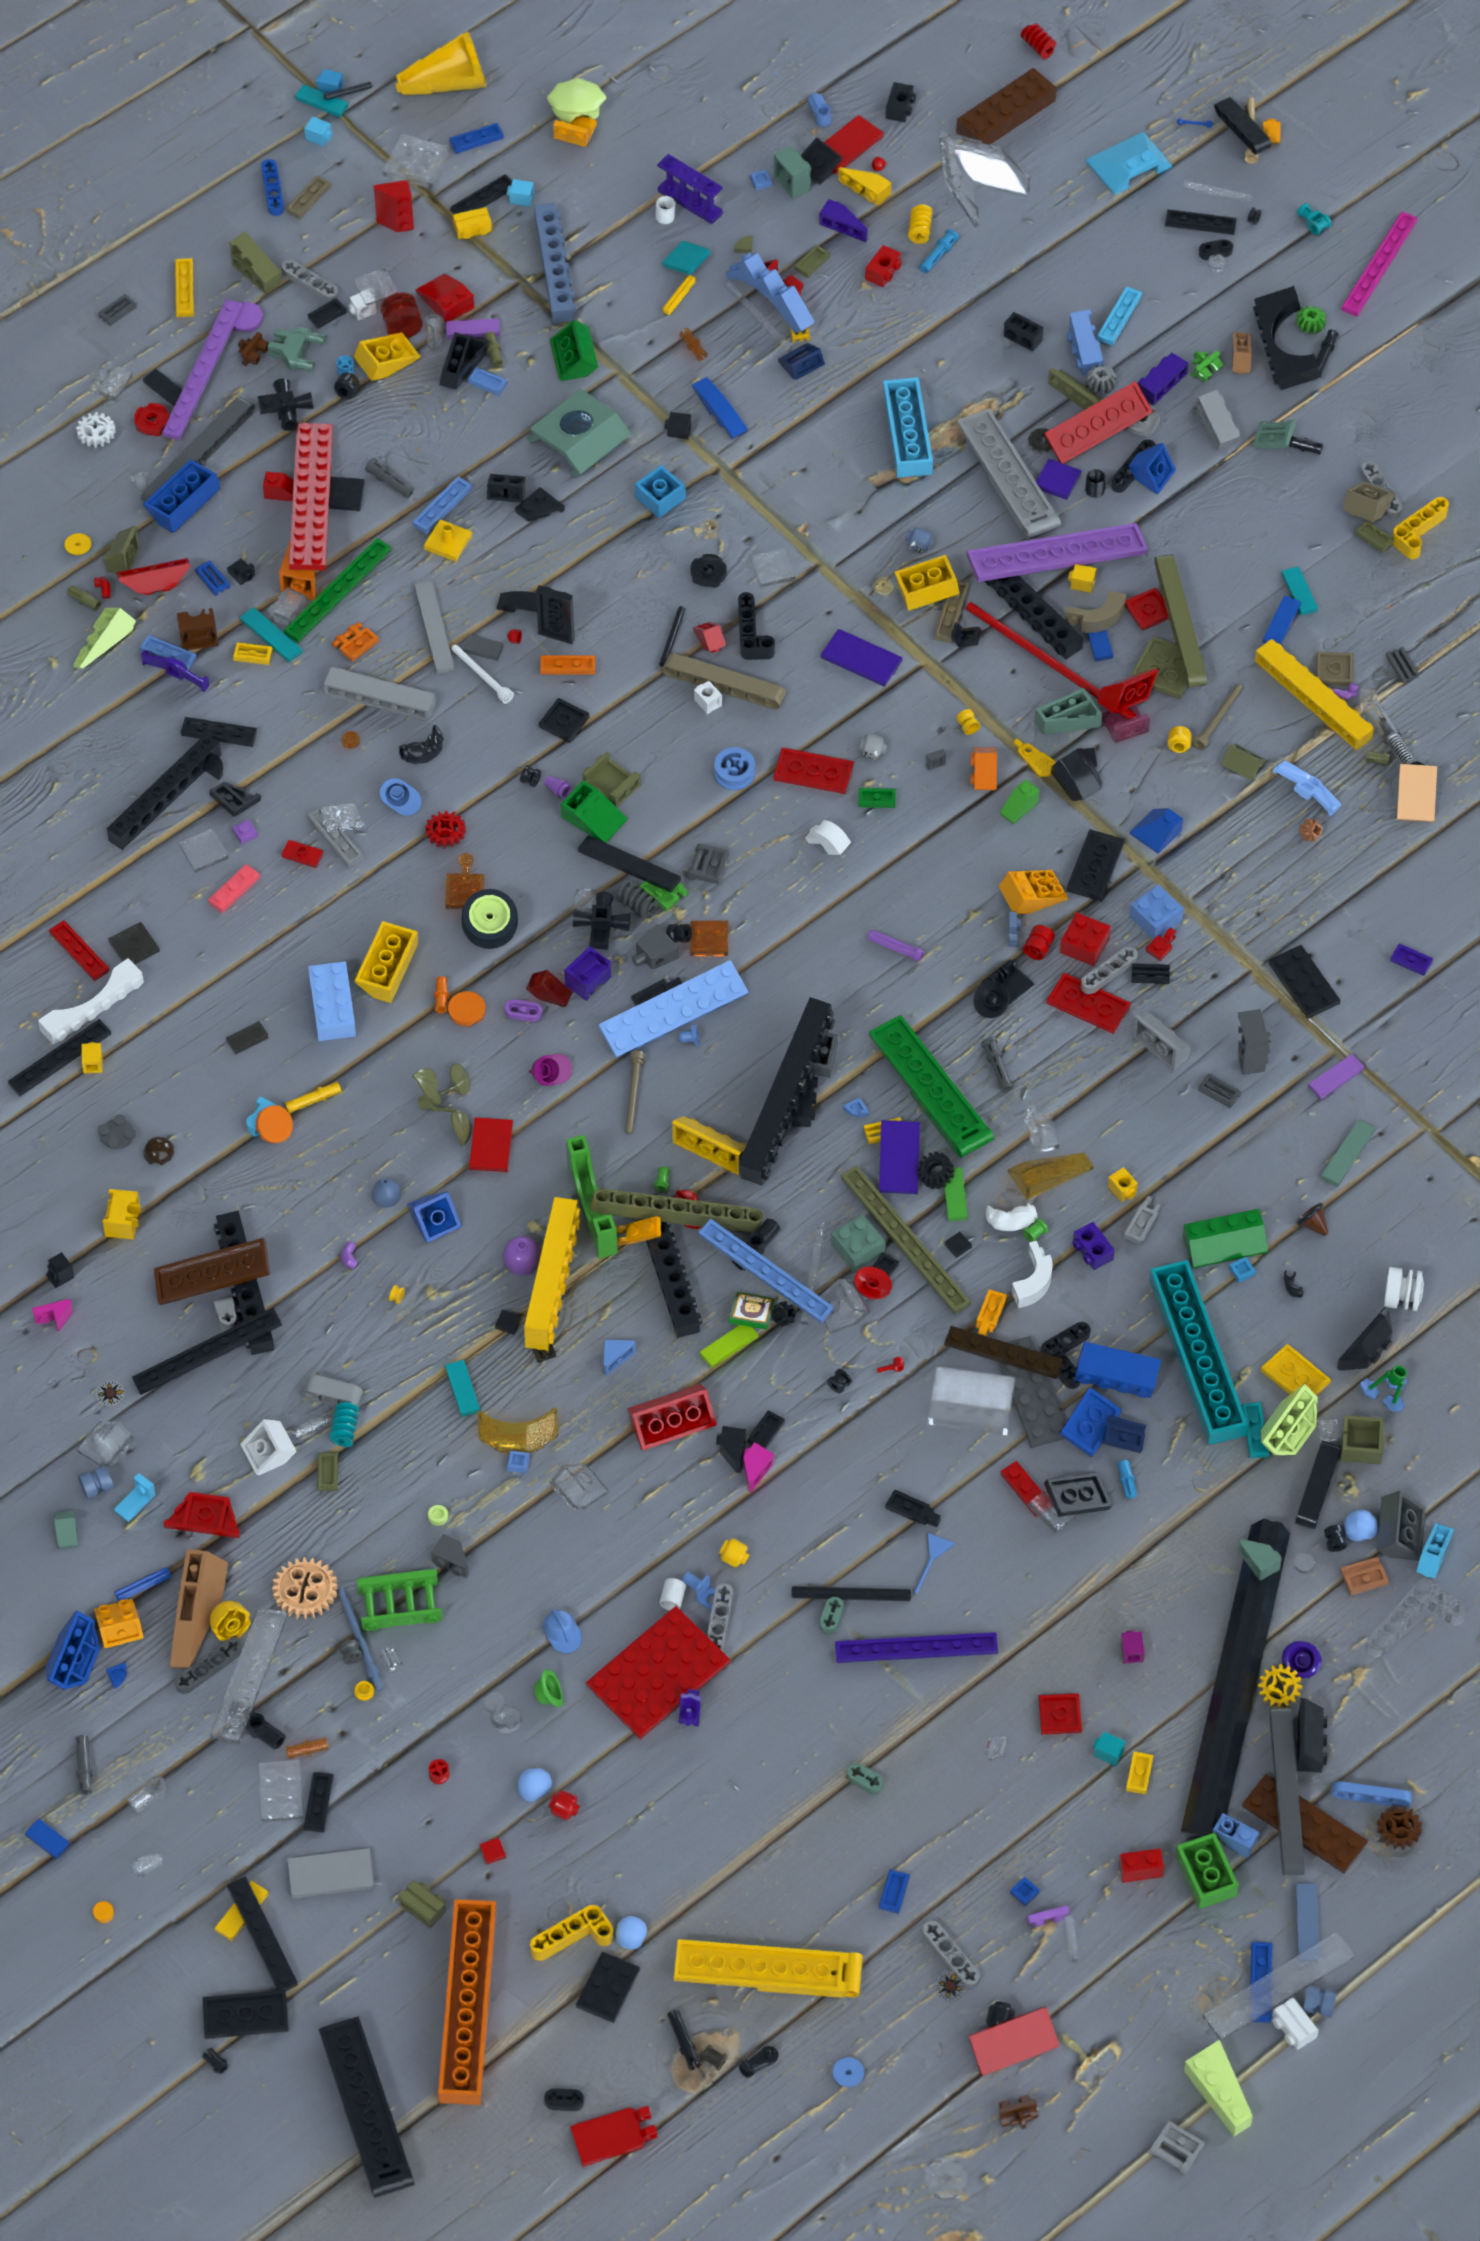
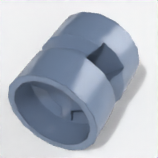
M105 1465L94 1468L93 1473L87 1471L78 1475L80 1485L87 1499L97 1496L99 1491L104 1493L114 1488Z
M1308 1985L1303 2007L1304 2012L1314 2014L1318 2011L1321 2016L1332 2018L1337 1991L1329 1989L1321 1991L1320 1987Z

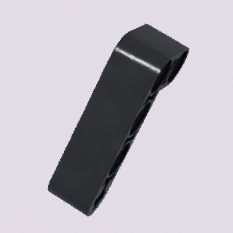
M743 592L738 597L741 657L745 660L771 659L775 655V640L768 635L756 636L754 595L749 592Z

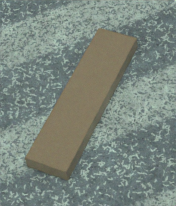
M957 581L960 594L946 598L934 640L952 644L951 631L954 628V624L959 622L970 583Z

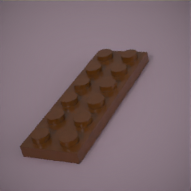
M260 1238L154 1268L158 1303L164 1305L270 1275L266 1240Z
M1265 1774L1242 1803V1807L1279 1831L1275 1779ZM1299 1796L1303 1847L1345 1874L1365 1848L1368 1840Z

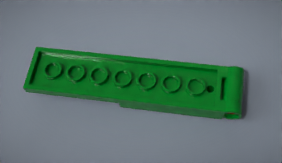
M902 1015L869 1031V1037L908 1086L910 1095L960 1158L994 1140L992 1131L979 1117Z

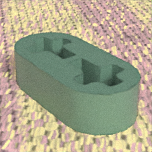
M838 1597L829 1598L825 1604L820 1619V1629L824 1634H834L838 1629L844 1611V1603ZM834 1604H837L838 1608L832 1613V1607ZM829 1619H832V1625H830V1627H826V1624L829 1622Z
M859 1763L851 1764L848 1767L847 1778L851 1783L871 1794H877L882 1790L883 1779L879 1774ZM860 1771V1775L853 1776V1772ZM877 1781V1785L870 1786V1782Z

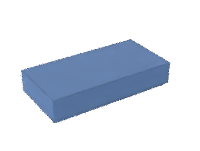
M476 367L469 376L468 383L499 396L507 385V380Z

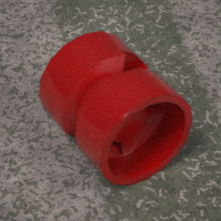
M1035 925L1023 946V952L1031 959L1043 960L1049 951L1048 948L1055 939L1054 932L1046 926Z

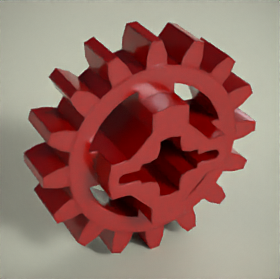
M445 810V813L442 814L439 811L438 816L432 814V820H427V825L425 826L426 837L430 839L431 844L436 842V847L443 845V848L446 849L447 845H450L452 848L453 843L459 845L460 839H464V833H466L465 821L461 820L460 815L455 817V812L448 814V811Z

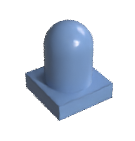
M691 1025L692 1030L679 1034L680 1042L694 1041L695 1046L700 1045L699 1032L696 1025Z

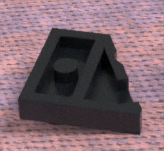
M541 487L527 497L523 503L515 507V512L527 522L540 517H547L551 512L559 510L561 513L565 511V506Z
M222 782L212 788L209 794L233 817L261 801L260 794L256 793L255 796L245 792L246 789L235 787L226 782Z

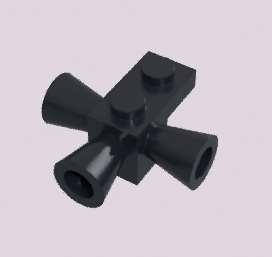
M281 378L273 383L276 391L275 394L257 396L260 414L278 412L281 428L285 431H292L299 425L296 419V409H314L311 392L294 398L293 391H290V381Z
M599 892L595 895L596 905H593L592 914L574 909L573 927L591 925L589 946L593 949L608 950L611 927L629 932L631 913L612 915L611 905L614 896L608 892Z

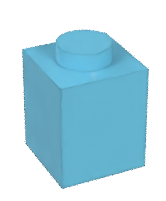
M312 117L304 128L305 140L323 147L327 141L331 140L333 135L331 123L316 117Z
M513 179L511 186H508L507 189L510 204L530 207L534 195L533 182Z

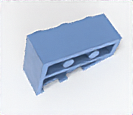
M1091 309L1070 313L1069 332H1066L1068 343L1071 342L1072 355L1076 356V367L1080 369L1082 376L1087 375L1088 370H1091L1092 366L1098 367L1100 364L1103 367V357L1099 341L1096 340L1093 332L1096 330L1095 325L1090 323Z

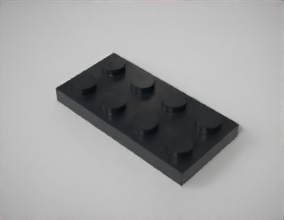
M538 585L536 589L538 634L572 645L575 640L573 595Z
M1089 829L1068 882L1066 892L1102 902L1125 844V839Z
M1302 945L1269 959L1268 964L1307 1019L1340 1004L1339 997Z
M286 1990L202 1997L205 2039L289 2032Z

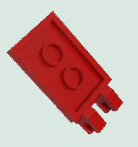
M649 2106L638 2108L636 2111L634 2108L631 2109L629 2107L570 2126L582 2166L585 2167L642 2149L644 2143L658 2138L655 2125L644 2127L641 2130L639 2124L651 2119Z

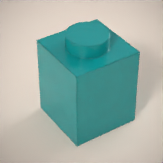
M1103 1731L1101 1737H1097L1093 1743L1092 1748L1095 1749L1094 1757L1116 1767L1125 1751L1126 1741Z

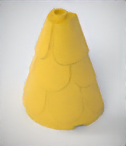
M469 31L459 35L397 74L398 82L395 83L398 93L402 92V95L432 94L433 92L443 93L456 90L479 89L487 86Z

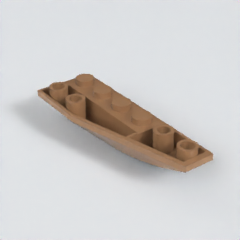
M190 1549L186 1551L175 1619L170 1668L188 1669L193 1665L210 1628V1614L223 1599L228 1562L208 1551Z

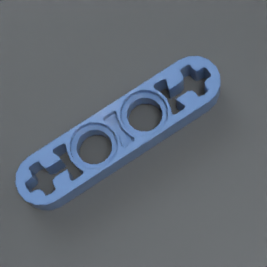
M1341 1781L1334 1782L1331 1790V1795L1338 1799L1388 1806L1409 1807L1412 1799V1794L1406 1790Z

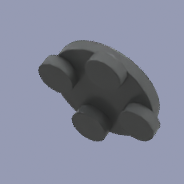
M121 1114L116 1115L114 1119L98 1127V1133L101 1136L102 1142L111 1149L124 1148L136 1137L135 1129L126 1121L125 1116Z

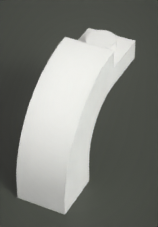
M1037 1241L1029 1243L1028 1252L1035 1272L1027 1279L1012 1283V1295L1018 1309L1040 1300L1049 1289L1051 1283L1052 1258L1051 1255L1045 1256L1043 1248L1038 1246Z

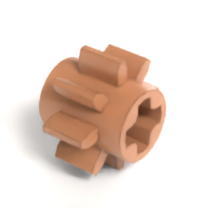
M1305 819V823L1301 824L1299 828L1300 835L1304 837V841H1317V837L1322 834V826L1318 824V820Z

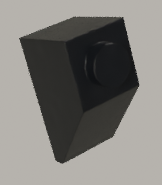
M723 1426L722 1432L717 1434L716 1445H720V1454L734 1471L740 1473L742 1455L746 1443V1429Z

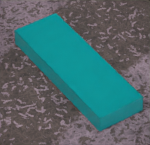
M305 84L296 93L295 100L339 118L348 108V102L339 98L324 100V92Z
M1299 566L1282 570L1281 575L1292 598L1301 601V606L1298 610L1300 615L1317 612L1318 606Z
M464 1360L446 1364L445 1369L461 1417L479 1413L480 1407Z
M1261 1402L1242 1404L1241 1407L1248 1423L1246 1440L1249 1459L1269 1457V1449L1261 1442V1429L1265 1425Z

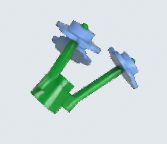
M1396 1365L1391 1371L1387 1370L1375 1382L1365 1378L1360 1382V1387L1364 1395L1375 1399L1379 1394L1378 1389H1376L1377 1385L1385 1380L1389 1383L1388 1387L1390 1389L1395 1388L1396 1392L1394 1397L1388 1395L1387 1398L1383 1399L1382 1403L1389 1410L1400 1412L1405 1407V1403L1402 1402L1399 1394L1403 1390L1404 1385L1407 1384L1405 1379L1407 1371L1404 1367Z

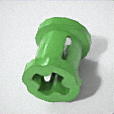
M1037 1218L1034 1224L1029 1228H1024L1022 1231L1024 1237L1029 1242H1033L1041 1234H1046L1048 1227L1044 1221Z

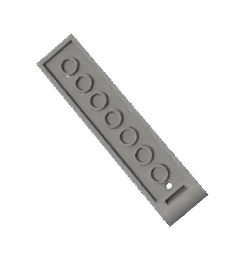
M990 408L957 420L958 427L988 473L990 483L1026 539L1061 527L1058 515L1049 504Z

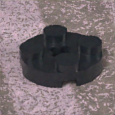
M703 554L701 558H695L691 563L692 581L704 587L717 588L726 578L727 566L718 555ZM708 568H711L712 572H706L704 570H708Z

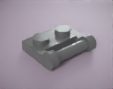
M697 844L696 854L686 877L691 880L699 879L718 884L729 856V850ZM708 854L702 871H699L698 868L703 855Z

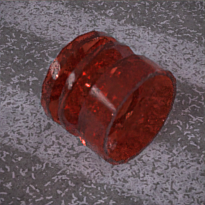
M399 292L386 297L382 301L380 312L389 335L402 332L406 338H410L421 330L423 321L412 294Z

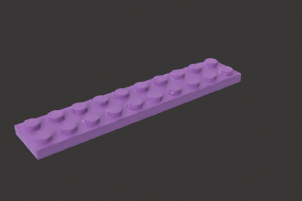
M1132 523L968 550L966 556L977 582L1072 567L1075 564L1084 565L1147 554L1148 548L1137 524Z

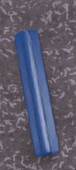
M164 1567L114 1592L118 1602L132 1597L171 1578V1573L167 1567Z

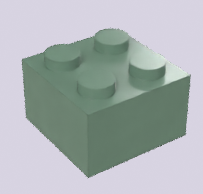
M789 146L775 153L774 178L790 197L794 199L810 191L811 166L807 161L803 160L799 151Z
M864 1214L831 1233L832 1247L853 1272L877 1259L883 1252L885 1253L886 1241Z

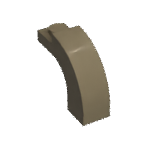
M1108 591L1105 603L1095 610H1084L1067 606L1065 620L1071 625L1081 626V632L1096 633L1109 629L1119 621L1123 614L1126 594Z

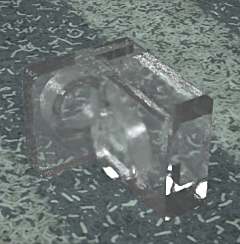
M582 887V890L576 889L572 912H574V909L587 913L592 912L594 899H596V894L593 893L592 889Z

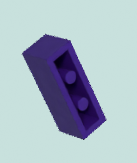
M1173 352L1167 357H1163L1160 363L1153 367L1149 374L1138 382V386L1145 399L1152 405H1155L1187 375L1188 362Z

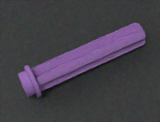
M870 930L867 935L868 940L911 957L915 962L921 961L924 956V951L921 947H913L875 930Z

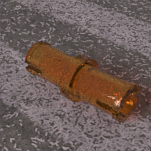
M689 328L683 329L686 334L681 331L679 335L687 344V348L694 353L698 361L704 360L701 355L706 358L708 354L700 345L699 339L693 336Z
M326 1737L309 1742L304 1740L301 1744L285 1747L288 1759L303 1755L311 1756V1753L328 1750Z

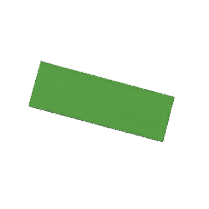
M955 1167L954 1177L950 1178L951 1182H946V1187H944L948 1221L967 1220L962 1167Z

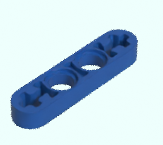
M266 159L262 162L261 167L268 211L271 215L278 216L284 212L277 163L272 159ZM268 167H271L272 172L268 173ZM269 179L276 180L274 183L267 182ZM271 192L278 193L276 196H270L269 194ZM277 202L278 208H274V203Z

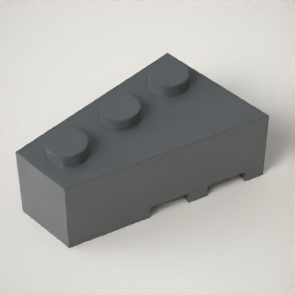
M1261 1009L1238 1012V1019L1241 1026H1238V1032L1242 1033L1241 1040L1238 1041V1060L1242 1074L1265 1072L1266 1064L1269 1063L1268 1053H1270L1269 1043H1271L1270 1032L1266 1031Z

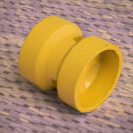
M971 709L961 711L956 717L958 724L962 725V730L966 735L977 732L981 726L979 721L975 719Z

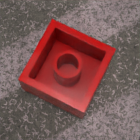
M1076 912L1061 939L1060 953L1095 966L1110 939L1111 926Z

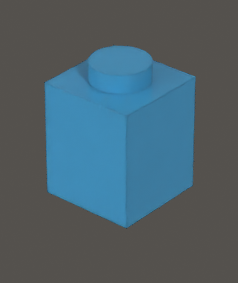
M323 69L321 75H318L316 79L318 90L329 93L342 89L344 86L343 74Z

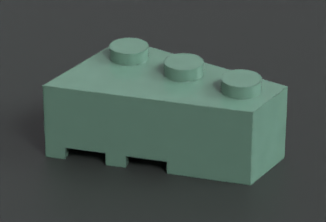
M1084 688L1037 708L1035 713V723L1044 735L1101 727L1102 713Z

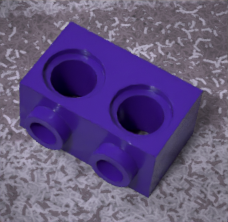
M1094 1222L1074 1231L1072 1244L1077 1251L1082 1253L1085 1263L1090 1265L1093 1270L1114 1260V1248Z

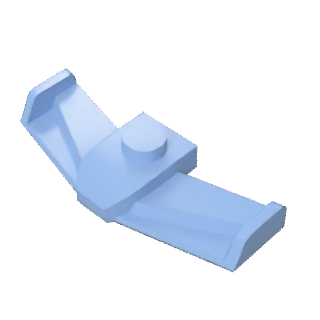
M1284 760L1275 766L1272 771L1295 782L1296 785L1293 790L1300 797L1305 798L1307 801L1314 797L1328 812L1329 817L1340 808L1341 803L1319 779Z

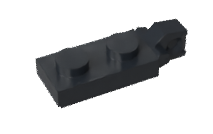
M679 977L672 981H669L668 978L662 979L632 995L631 999L635 1006L682 984V981Z
M898 1490L893 1491L885 1505V1509L922 1525L928 1523L938 1527L941 1521V1515L934 1513V1509L929 1504Z

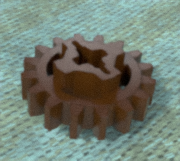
M1395 1805L1393 1811L1388 1807L1386 1814L1382 1812L1380 1819H1378L1377 1826L1379 1827L1377 1828V1833L1381 1834L1380 1840L1386 1839V1846L1393 1844V1849H1396L1398 1845L1404 1850L1406 1844L1411 1848L1413 1841L1417 1843L1419 1836H1421L1422 1829L1420 1828L1422 1822L1418 1821L1419 1815L1413 1816V1809L1405 1811L1406 1806L1399 1810L1398 1806Z

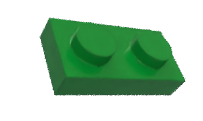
M859 788L858 807L895 808L896 789Z

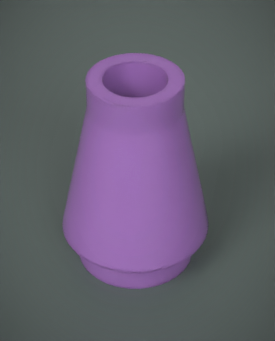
M548 776L544 781V785L558 798L565 799L572 791V787L567 781Z

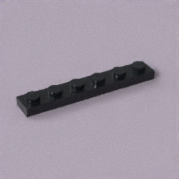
M246 1876L227 1884V1889L276 1989L287 1991L298 1986L291 1967Z

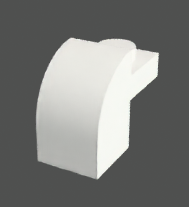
M823 820L820 825L812 827L809 834L805 837L809 844H821L828 855H841L851 843L841 828L827 820Z

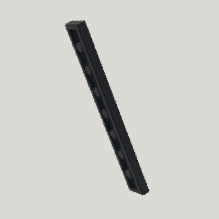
M273 1307L132 1376L140 1395L282 1326V1323Z

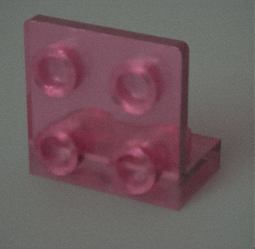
M1136 705L1127 708L1138 715L1132 719L1127 720L1118 713L1113 714L1110 711L1102 713V720L1114 742L1118 743L1149 732L1150 718L1148 714L1141 715Z

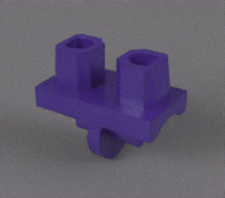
M687 1689L686 1694H681L680 1724L684 1723L687 1726L693 1724L699 1727L702 1697H699L698 1690Z

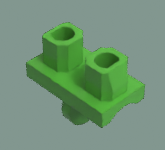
M1217 350L1206 359L1208 356L1206 351L1203 353L1196 351L1193 355L1194 360L1192 363L1199 365L1195 367V371L1190 375L1193 378L1198 376L1205 382L1212 375L1207 367L1210 366L1214 372H1217L1224 365L1218 358L1221 353Z

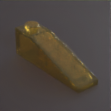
M1082 1152L1024 1161L1009 1168L1008 1173L1026 1200L1094 1169V1166L1086 1154Z

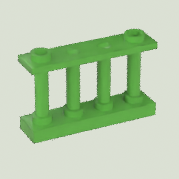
M436 1569L356 1579L358 1595L363 1594L365 1596L367 1617L361 1618L362 1630L375 1631L379 1628L419 1623L432 1624L443 1621L442 1609L435 1608L433 1586L438 1585ZM413 1588H425L427 1610L415 1611ZM403 1589L405 1591L407 1612L395 1613L393 1591ZM373 1593H385L387 1615L375 1616Z

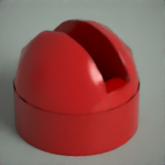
M875 156L871 163L872 169L874 171H882L886 166V161L881 157Z
M518 629L510 630L507 634L509 642L520 644L522 631Z

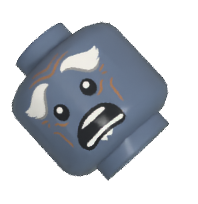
M915 527L913 531H908L905 540L908 541L907 547L909 549L923 553L928 551L933 538H931L930 532Z

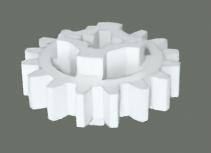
M95 412L94 416L88 413V418L83 416L82 421H78V426L76 427L78 439H81L82 444L87 442L88 447L91 444H94L95 448H97L98 444L103 447L104 442L110 443V438L114 439V433H116L114 421H111L110 416L105 418L104 413L100 416L97 412Z

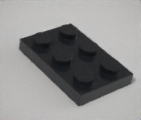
M1098 1472L1051 1478L1044 1482L1058 1517L1110 1510L1112 1507Z
M601 1952L576 2003V2008L614 2023L635 1982L640 1967Z

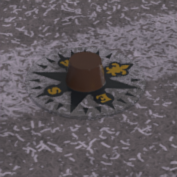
M946 1971L936 1981L938 1996L947 2002H954L960 1999L966 1989L964 1977L956 1971Z

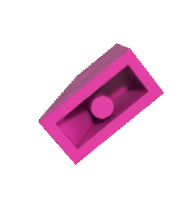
M755 1442L750 1448L747 1447L742 1455L747 1487L750 1492L755 1489L774 1465V1454Z

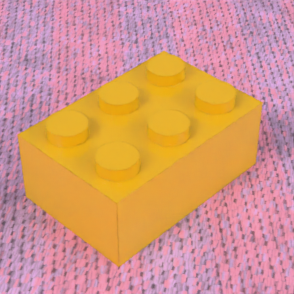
M946 555L894 572L897 587L908 611L960 594L956 576Z

